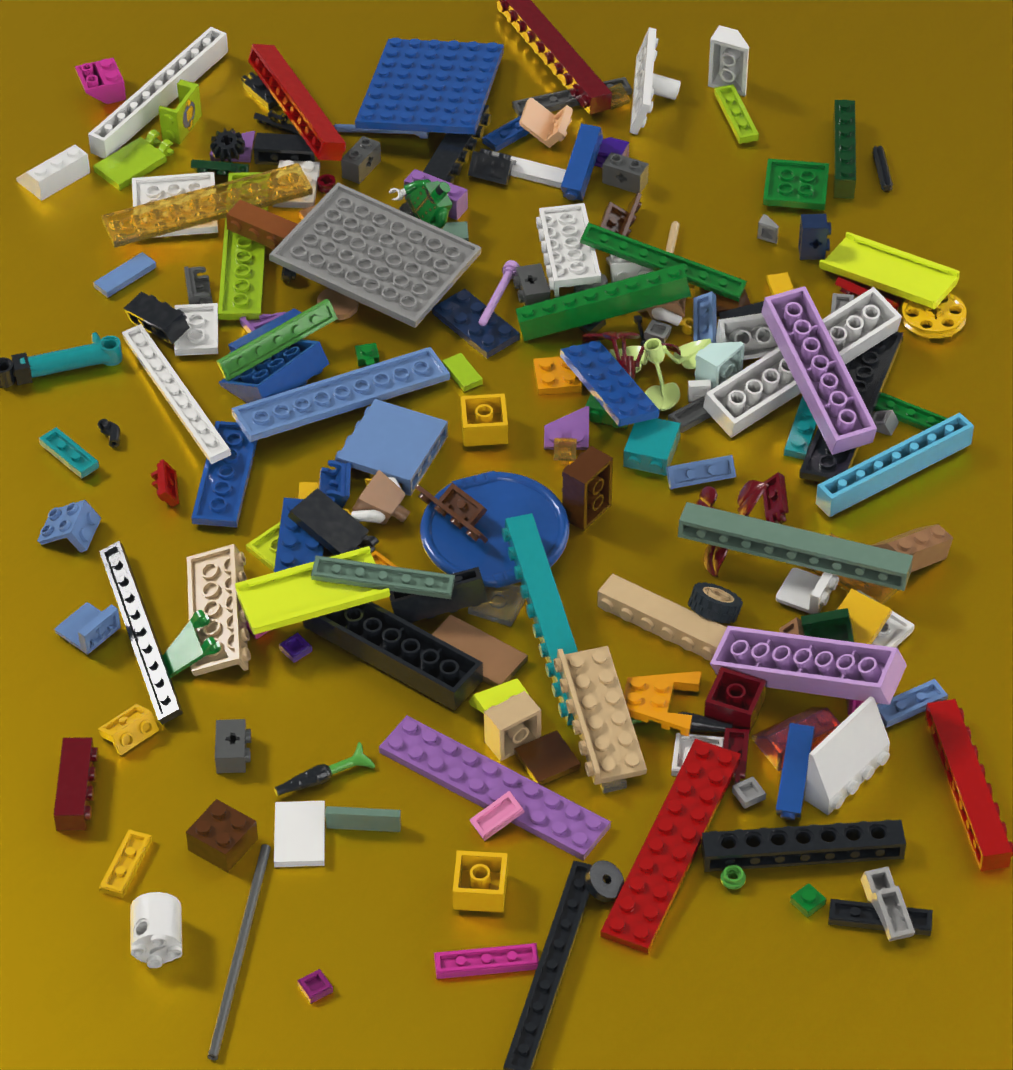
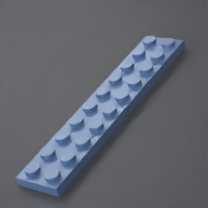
M428 347L232 408V416L249 442H253L371 405L375 399L387 400L450 380V372L433 349Z

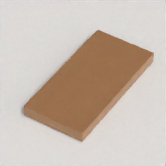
M451 614L432 633L433 636L483 662V681L493 687L508 682L528 661V655Z

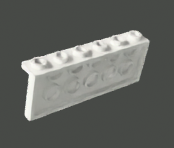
M585 203L539 208L540 217H536L539 240L541 241L549 289L554 290L555 297H559V287L601 283V273L595 248L580 243V239L589 222Z

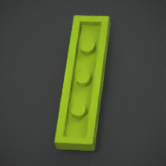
M734 84L714 88V95L738 143L758 141L759 133Z

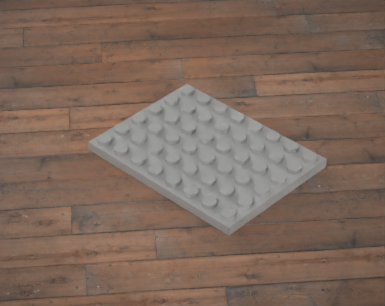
M337 183L269 254V261L416 328L481 254L482 247L343 184Z

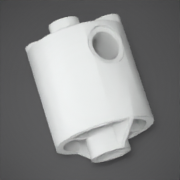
M150 892L140 895L133 900L130 906L131 955L137 960L147 963L149 968H159L162 964L182 956L181 902L175 896L168 893Z

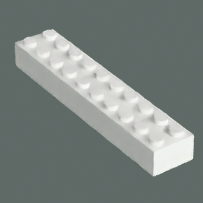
M872 287L822 320L844 364H847L897 332L902 316ZM778 347L708 391L703 408L732 438L799 395L801 391Z

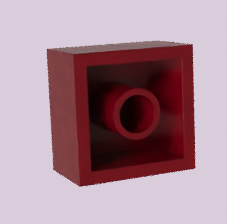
M721 667L705 700L704 716L721 722L731 723L735 729H748L751 732L765 700L767 680Z

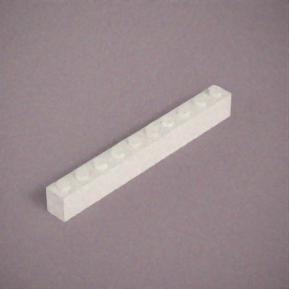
M213 27L206 30L88 134L90 152L105 159L120 149L159 114L160 106L167 107L178 97L177 83L180 79L194 83L228 53L227 33Z

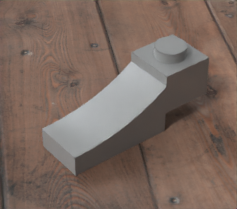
M889 866L865 871L861 877V882L867 900L875 908L888 940L894 941L913 936L915 931L899 886L894 884Z

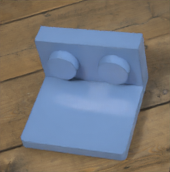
M87 602L55 628V633L88 655L121 628L118 608L111 604L105 610L100 611Z

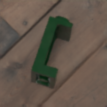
M848 608L801 616L805 636L854 642L852 621Z

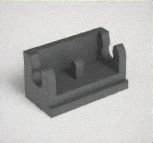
M184 267L189 304L213 303L209 276L196 275L197 273L206 272V268Z

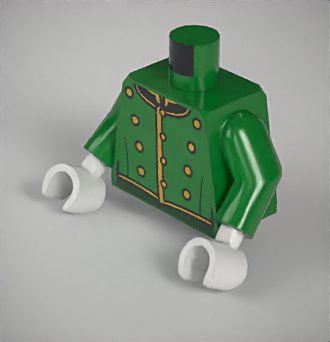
M429 179L416 180L404 185L403 189H390L389 193L391 194L396 191L398 192V196L392 199L394 201H401L405 194L408 195L406 200L416 218L440 229L445 226L452 207V201L448 196L450 191L449 184L439 181L431 182Z

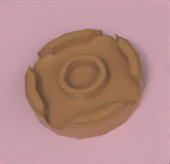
M330 288L323 290L317 297V304L325 299L330 300L338 320L350 318L358 311V301Z

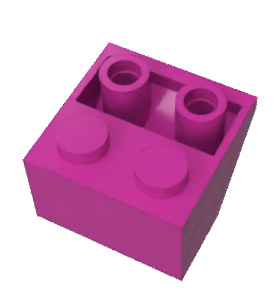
M114 58L75 66L86 94L106 104L126 100L124 80Z

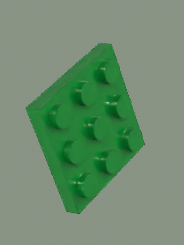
M768 159L763 205L825 210L829 163Z

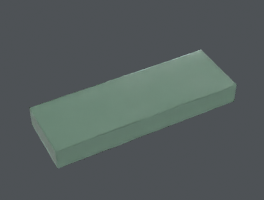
M326 806L325 818L327 829L401 832V810Z

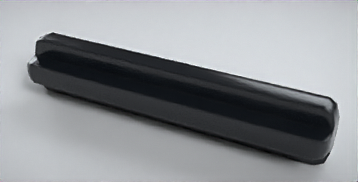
M874 146L872 153L881 188L884 192L887 190L891 191L893 189V182L884 148L882 146Z

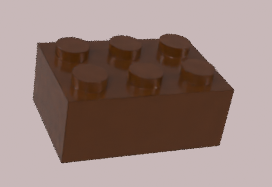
M590 446L585 452H581L577 459L570 465H567L562 472V504L566 510L569 523L583 531L612 505L613 458L593 446Z

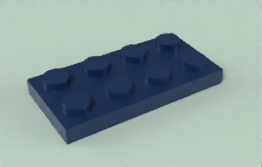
M466 289L440 302L432 309L434 316L487 359L520 340V333L495 312L492 313L485 326H480L479 319L486 305Z

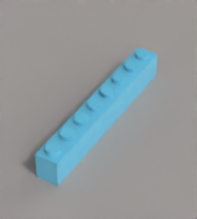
M958 413L818 484L816 505L831 517L971 445L974 425L961 413Z

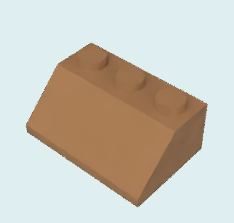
M939 524L910 530L871 546L913 555L911 572L946 559L953 537Z

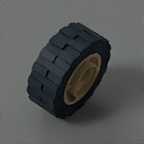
M703 582L694 585L688 606L706 619L731 624L737 620L743 601L729 589Z

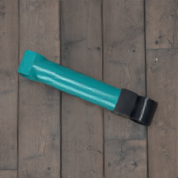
M94 332L91 335L92 344L27 357L25 352L11 355L12 360L2 357L0 358V388L11 387L15 381L19 386L33 383L32 378L98 364H105L107 366L118 365L123 359L120 339L116 336H105L100 339L98 333Z

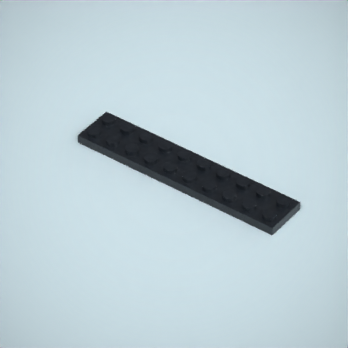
M895 332L845 364L871 417L903 341V332ZM818 428L800 469V478L824 482L850 469L859 447L832 455Z

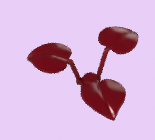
M609 331L583 335L582 344L606 339L612 341L618 363L632 379L636 378V367H640V360L645 348L644 346L641 347L637 359L634 361L633 356H627L626 339L640 338L638 333ZM617 339H621V340H622V356H621V358H620V354H619V350H618V346H617V342H616ZM662 343V346L665 345L668 351L675 352L681 356V350L678 346Z
M750 480L743 486L737 499V504L740 506L738 508L740 515L748 516L769 484ZM711 486L704 487L695 504L714 508L712 506L717 499L716 489ZM708 544L704 553V565L711 575L718 578L719 569L727 555L728 549Z

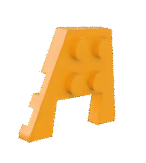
M702 672L627 677L623 695L630 717L645 723H649L651 720L660 723L663 729L670 730L672 727L680 730L681 735L689 736L692 715L668 712L674 689L699 692Z

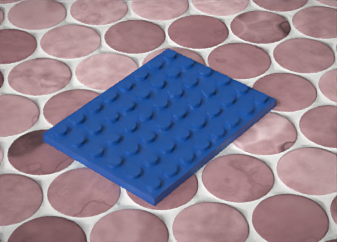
M388 39L356 117L355 128L475 135L504 53V44L494 42L478 43L475 41L467 43L455 40L446 42L439 40Z

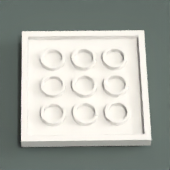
M214 172L132 178L135 239L218 233Z

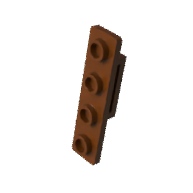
M639 192L630 202L627 211L609 202L599 227L628 237L631 233L629 227L633 225L637 217L634 214L638 212L642 204L639 202L642 194Z
M453 483L439 500L417 484L415 488L420 492L418 497L428 505L431 502L435 504L434 509L443 517L447 514L452 517L450 522L459 529L465 527L468 530L466 534L476 542L478 539L484 543L488 541L474 527L487 511L484 506Z

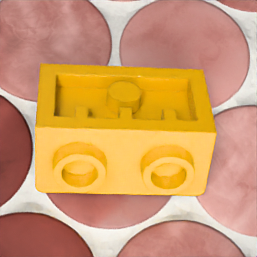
M135 704L98 728L100 736L113 742L117 753L123 755L159 730L151 710Z

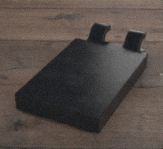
M318 488L290 510L288 514L292 521L333 555L360 549L357 547L358 545L361 548L369 546L372 553L375 550L374 546L379 542L376 537L368 536L369 530Z

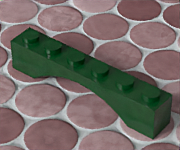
M835 100L833 114V198L854 199L856 185L855 100Z

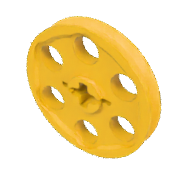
M951 293L943 299L946 302L940 303L935 310L933 309V312L927 306L906 299L902 305L901 319L904 326L914 334L926 338H945L958 333L964 327L967 314L966 306L962 300ZM951 311H958L960 313L952 314ZM908 314H916L917 316L910 317ZM943 324H951L953 326L946 327ZM923 325H929V326H931V327H930V328H923L922 326H923Z

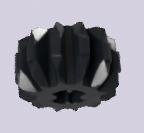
M224 127L222 133L217 131L216 136H212L210 149L215 159L220 158L221 162L227 159L229 162H232L233 158L239 160V155L244 154L245 141L240 132L235 133L233 128L227 131Z

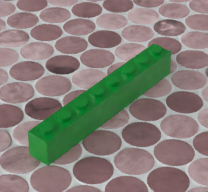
M683 264L516 308V313L523 339L527 341L691 296Z

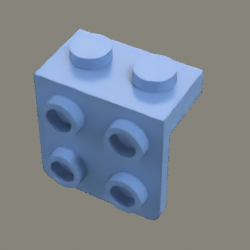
M86 500L53 508L48 513V518L40 531L37 541L43 545L67 538L80 553L87 551L101 517Z

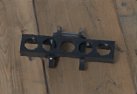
M271 110L268 116L255 112L253 118L257 122L300 135L286 114L278 115L274 110Z

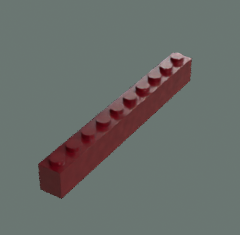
M531 0L497 1L499 12L514 26L516 31L525 39V42L533 48L544 64L558 77L562 85L569 89L571 95L577 99L581 107L589 115L611 109L612 92Z

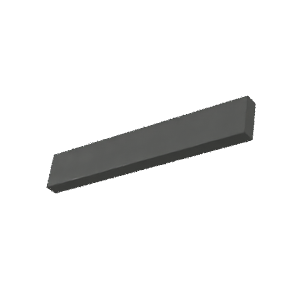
M626 77L603 82L612 92V98L632 94V88ZM569 89L530 97L550 112L561 110L566 105L569 107L580 105L577 99L571 95ZM529 98L512 102V107L518 117L522 115Z

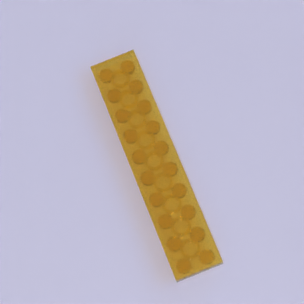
M299 163L101 215L102 223L115 248L224 219L240 199L259 208H264L312 195L313 189Z

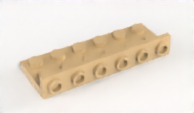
M234 544L187 557L189 621L196 611L202 610L205 615L209 616L210 623L204 627L195 628L201 644L208 637H213L221 646L219 652L206 655L191 665V672L194 676L238 664L243 671L249 669L248 661L251 660V655L247 647V641L250 640L246 627V622L248 621L235 590V583L247 580L243 565H246V559L243 552H239Z
M604 646L564 654L563 649H558L557 658L554 659V667L556 673L560 672L561 691L566 693L568 697L566 706L568 713L573 714L574 717L572 721L575 735L579 734L581 740L579 741L580 753L582 756H586L585 769L587 776H592L594 785L645 775L647 773L646 764L609 647Z

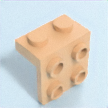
M529 98L525 104L519 124L523 129L550 148L557 141L561 142L566 137V129L572 121L570 117L573 109L566 105L554 115L535 99Z

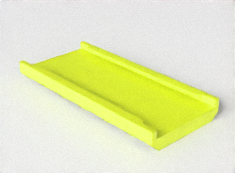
M846 232L845 239L825 260L819 261V268L891 293L897 297L905 298L914 303L922 304L934 310L957 285L960 271L850 232Z
M369 546L330 557L376 564ZM314 562L235 583L238 600L253 635L390 597L389 588L381 590L312 580L311 574Z

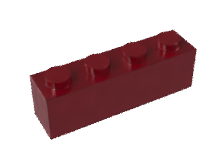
M92 737L63 738L54 808L56 831H86L87 821L92 819V807L89 806V801L94 800V787L91 786V782L96 781V767H93V764L98 762V747H94Z

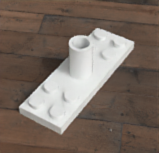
M650 27L636 56L630 133L638 135L640 128H644L646 124V114L652 111L653 101L651 100L653 95L675 100L681 84L679 80L653 73L654 62L658 52L655 49L659 39L656 38L657 29Z

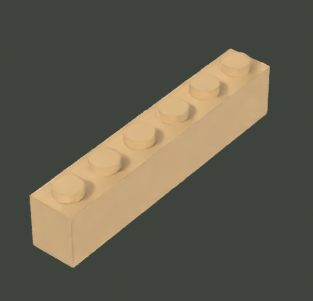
M612 574L598 590L597 607L622 618L624 621L631 622L645 631L652 632L666 641L675 643L685 650L696 653L706 660H712L727 628L615 574Z

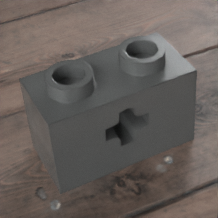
M362 136L341 159L342 178L360 184L381 162L380 142Z
M611 152L603 163L602 183L636 194L638 192L641 193L648 183L649 164Z
M541 263L516 267V276H513L514 288L518 289L519 303H523L526 306L550 300V289Z
M245 719L216 720V773L246 772V763L251 762V750L247 748V743H251V729H246Z

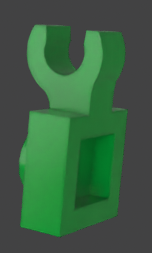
M376 343L355 346L358 366L365 365L366 367L380 362Z

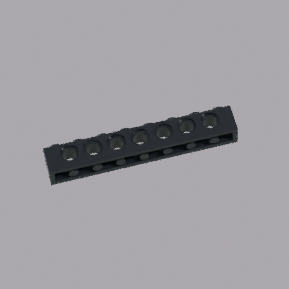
M901 820L861 821L858 823L827 825L812 824L809 826H786L750 830L737 829L720 832L711 831L702 833L701 841L705 872L723 871L729 865H737L742 869L904 859L906 848Z

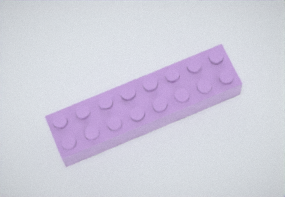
M803 286L765 297L761 313L831 454L834 455L873 443L877 427L806 287Z
M727 626L710 662L716 675L720 668L723 667L767 680L766 687L859 701H865L872 696L875 698L876 703L890 705L907 666L899 649L895 647Z

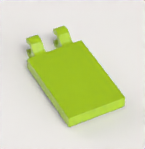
M155 129L151 130L145 139L139 137L93 165L94 172L120 191L132 184V178L143 177L166 163L167 156H171L174 153V150L170 148L173 142L169 139L161 142L156 138L160 133Z

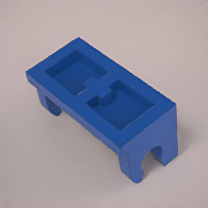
M329 460L328 465L336 469L321 468L319 490L343 509L350 497L351 463L345 464Z

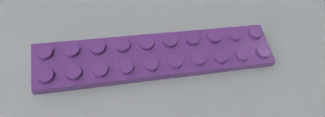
M407 715L379 746L380 754L484 809L510 791L525 811L511 823L583 861L611 827V821Z

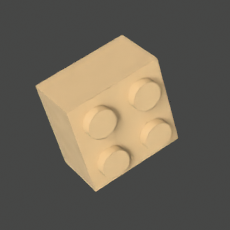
M526 691L513 695L508 700L491 706L488 710L484 711L485 743L500 761L514 755V748L541 737V709Z

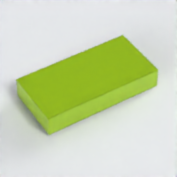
M462 353L442 360V363L450 372V376L463 392L483 384V378Z

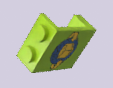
M180 79L177 83L179 98L177 108L174 110L163 106L159 107L162 140L169 139L177 144L182 143L202 116L199 84Z

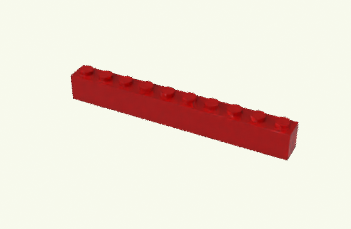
M252 44L248 59L249 64L318 160L341 161L342 155L346 151V142L274 45Z

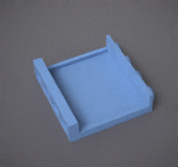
M375 399L371 406L366 408L361 421L356 423L352 435L346 438L345 445L342 450L337 452L335 461L345 464L351 463V468L373 475L380 470L387 477L396 478L398 483L402 484V490L405 494L411 496L448 438V421Z

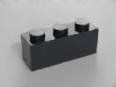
M256 134L253 148L255 164L279 165V160L317 161V157L301 135Z
M140 292L124 307L132 324L136 326L142 324L147 332L170 344H173L190 328L183 311L172 308L167 302L162 303L158 301L153 295L149 296Z

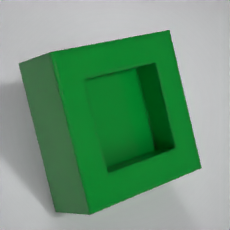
M808 883L790 896V903L808 918L826 905V898Z

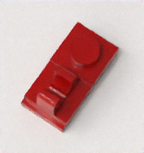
M162 459L157 464V470L151 473V477L155 480L152 482V486L157 489V495L161 501H165L169 506L174 507L179 504L176 470Z

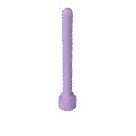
M509 260L504 264L502 268L503 277L479 319L480 326H485L488 323L510 280L513 279V276H516V267H520L516 261Z

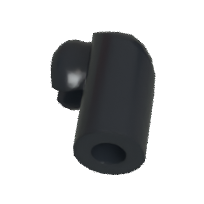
M101 419L97 425L100 432L109 437V446L113 448L120 445L119 426L107 419Z

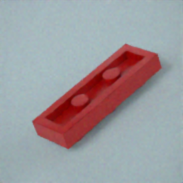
M838 277L835 285L841 287L840 292L852 295V293L860 296L868 291V289L841 277ZM884 297L897 311L900 304Z

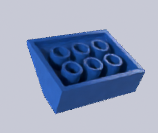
M301 339L229 381L222 379L219 381V384L246 403H250L305 385L312 376L320 374L323 368L329 365V361L320 341Z

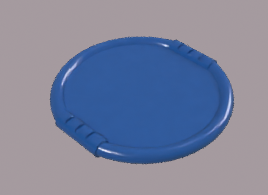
M490 471L452 481L453 484L487 509L486 513L474 526L488 539L486 543L480 539L477 542L466 534L468 530L465 527L461 529L450 522L452 517L448 514L443 517L434 509L436 505L432 502L425 508L421 519V541L430 560L446 574L479 567L484 587L500 588L521 582L516 580L514 574L515 562L510 561L508 555L509 544L504 542L502 537V529L505 528L506 518L533 514L550 568L562 555L569 538L568 516L558 497L547 487L531 478L507 472ZM452 483L440 490L434 497L439 500Z

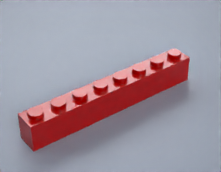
M956 699L927 703L925 720L980 872L1010 867L1011 857L1013 856V843L1007 839L1006 824L1000 820V810L998 803L993 801L991 784L985 780L984 765L979 764L978 750L976 745H972L969 726H965L963 709L958 707Z

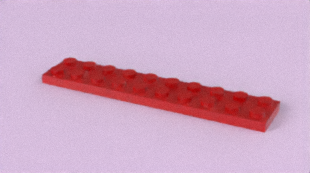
M698 739L694 740L600 931L602 938L647 954L649 953L701 844L702 833L707 831L741 760L740 753Z

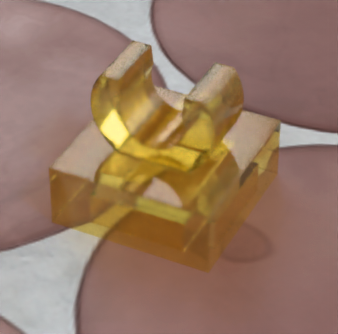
M554 438V460L560 461V465L564 466L569 465L570 461H575L577 439Z

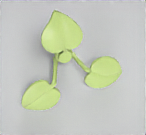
M651 338L645 342L640 367H636V373L642 369V365L647 364L648 360L655 364L660 385L651 386L646 390L645 394L660 411L672 408L680 398V389L676 383L664 384L659 363L664 360L665 354L676 364L682 363L686 369H696V354L699 350L712 343L711 339L698 340L680 346L681 356L675 352L674 355L670 353L665 345L662 346L661 341L657 338ZM642 346L626 347L627 356H633L634 361H636ZM622 348L618 349L620 358L622 356ZM610 349L611 355L616 359L614 349Z

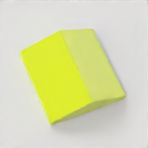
M517 678L474 694L470 698L469 703L472 707L484 713L491 706L498 705L508 700L511 696L526 691V689Z

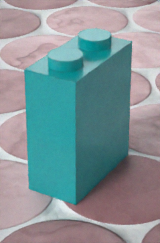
M659 418L634 423L624 449L623 467L667 476L666 467L671 465L680 440L681 423Z

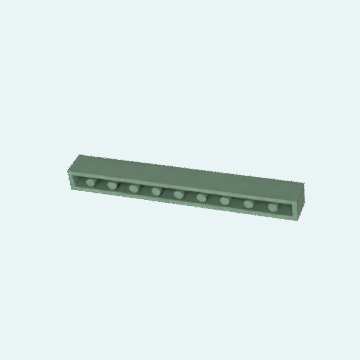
M686 502L679 519L678 537L893 589L905 591L911 573L913 555Z

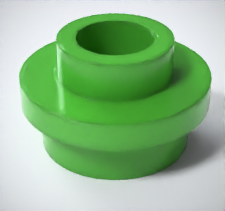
M729 865L722 871L720 880L726 888L739 889L745 884L746 875L741 867Z

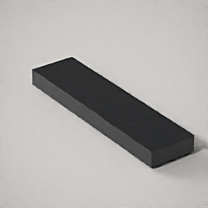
M838 899L830 900L828 925L885 931L872 903ZM906 907L915 931L914 934L931 936L933 910Z

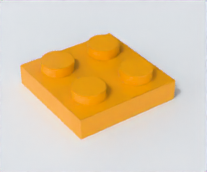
M560 356L533 359L538 395L582 392L581 381Z

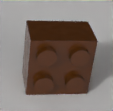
M216 799L186 831L188 850L228 873L258 840L256 821Z

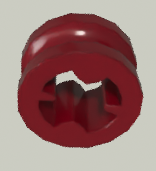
M323 174L318 177L319 192L327 194L336 185V179L333 175Z

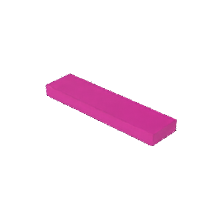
M536 943L434 953L437 979L536 970L539 964Z

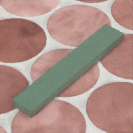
M315 556L311 579L381 590L389 588L390 591L451 599L455 575Z

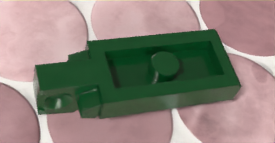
M191 160V168L196 169V173L217 171L216 175L228 176L229 172H249L248 164Z

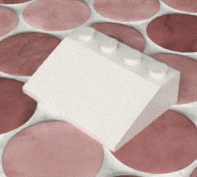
M870 696L809 753L804 800L826 815H829L834 809H839L845 798L850 794L853 795L858 790L860 784L864 780H869L875 770L880 765L886 764L890 757V741L875 698Z

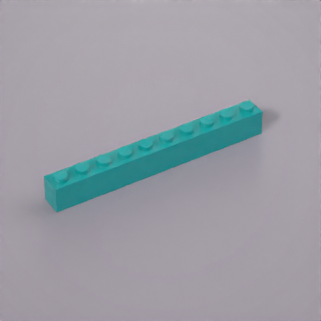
M533 514L506 518L505 528L502 529V537L504 542L509 544L508 555L510 561L515 562L514 574L516 580H520L522 584L520 585L522 599H526L528 603L526 605L527 615L529 619L533 618L534 621L532 625L535 638L540 640V655L542 658L545 657L547 661L545 669L548 678L552 677L553 695L558 697L560 702L558 703L559 714L561 718L565 717L567 726L572 725L574 717L573 714L568 713L566 706L568 697L566 693L561 691L560 679L562 678L560 672L556 673L554 659L557 658L558 649H563L564 654L578 652Z

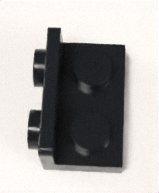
M480 148V151H473L468 175L508 185L512 165H516V160H512L511 155L499 153V156L492 155L491 150Z

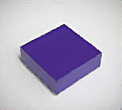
M297 632L281 642L279 650L295 663L311 653L312 646Z

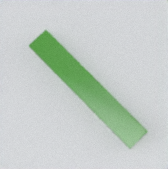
M323 300L217 360L226 381L233 379L337 320L338 318L330 300Z

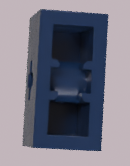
M801 214L798 242L800 260L825 259L826 251L830 250V240L827 238V235H831V222H827L826 214Z

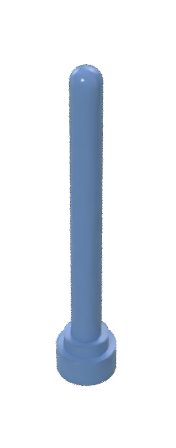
M354 124L333 125L338 132L416 134L421 139L429 138V132L355 128Z

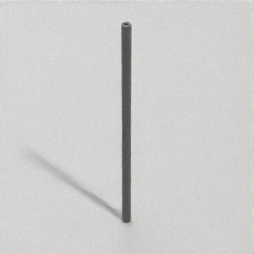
M267 844L261 845L207 1056L210 1060H217L271 850V847Z

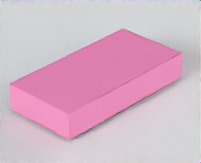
M508 791L472 817L470 822L483 840L486 841L525 811L512 793Z

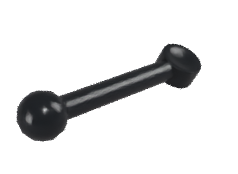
M636 315L634 316V323L637 324L640 333V345L644 346L647 340L643 339L642 316Z

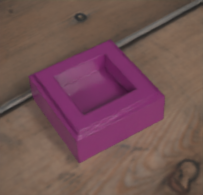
M320 969L297 980L299 988L310 1004L333 992L332 985Z

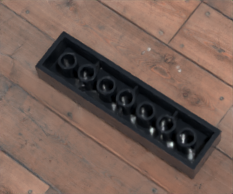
M373 602L303 621V627L454 711L483 682V662Z

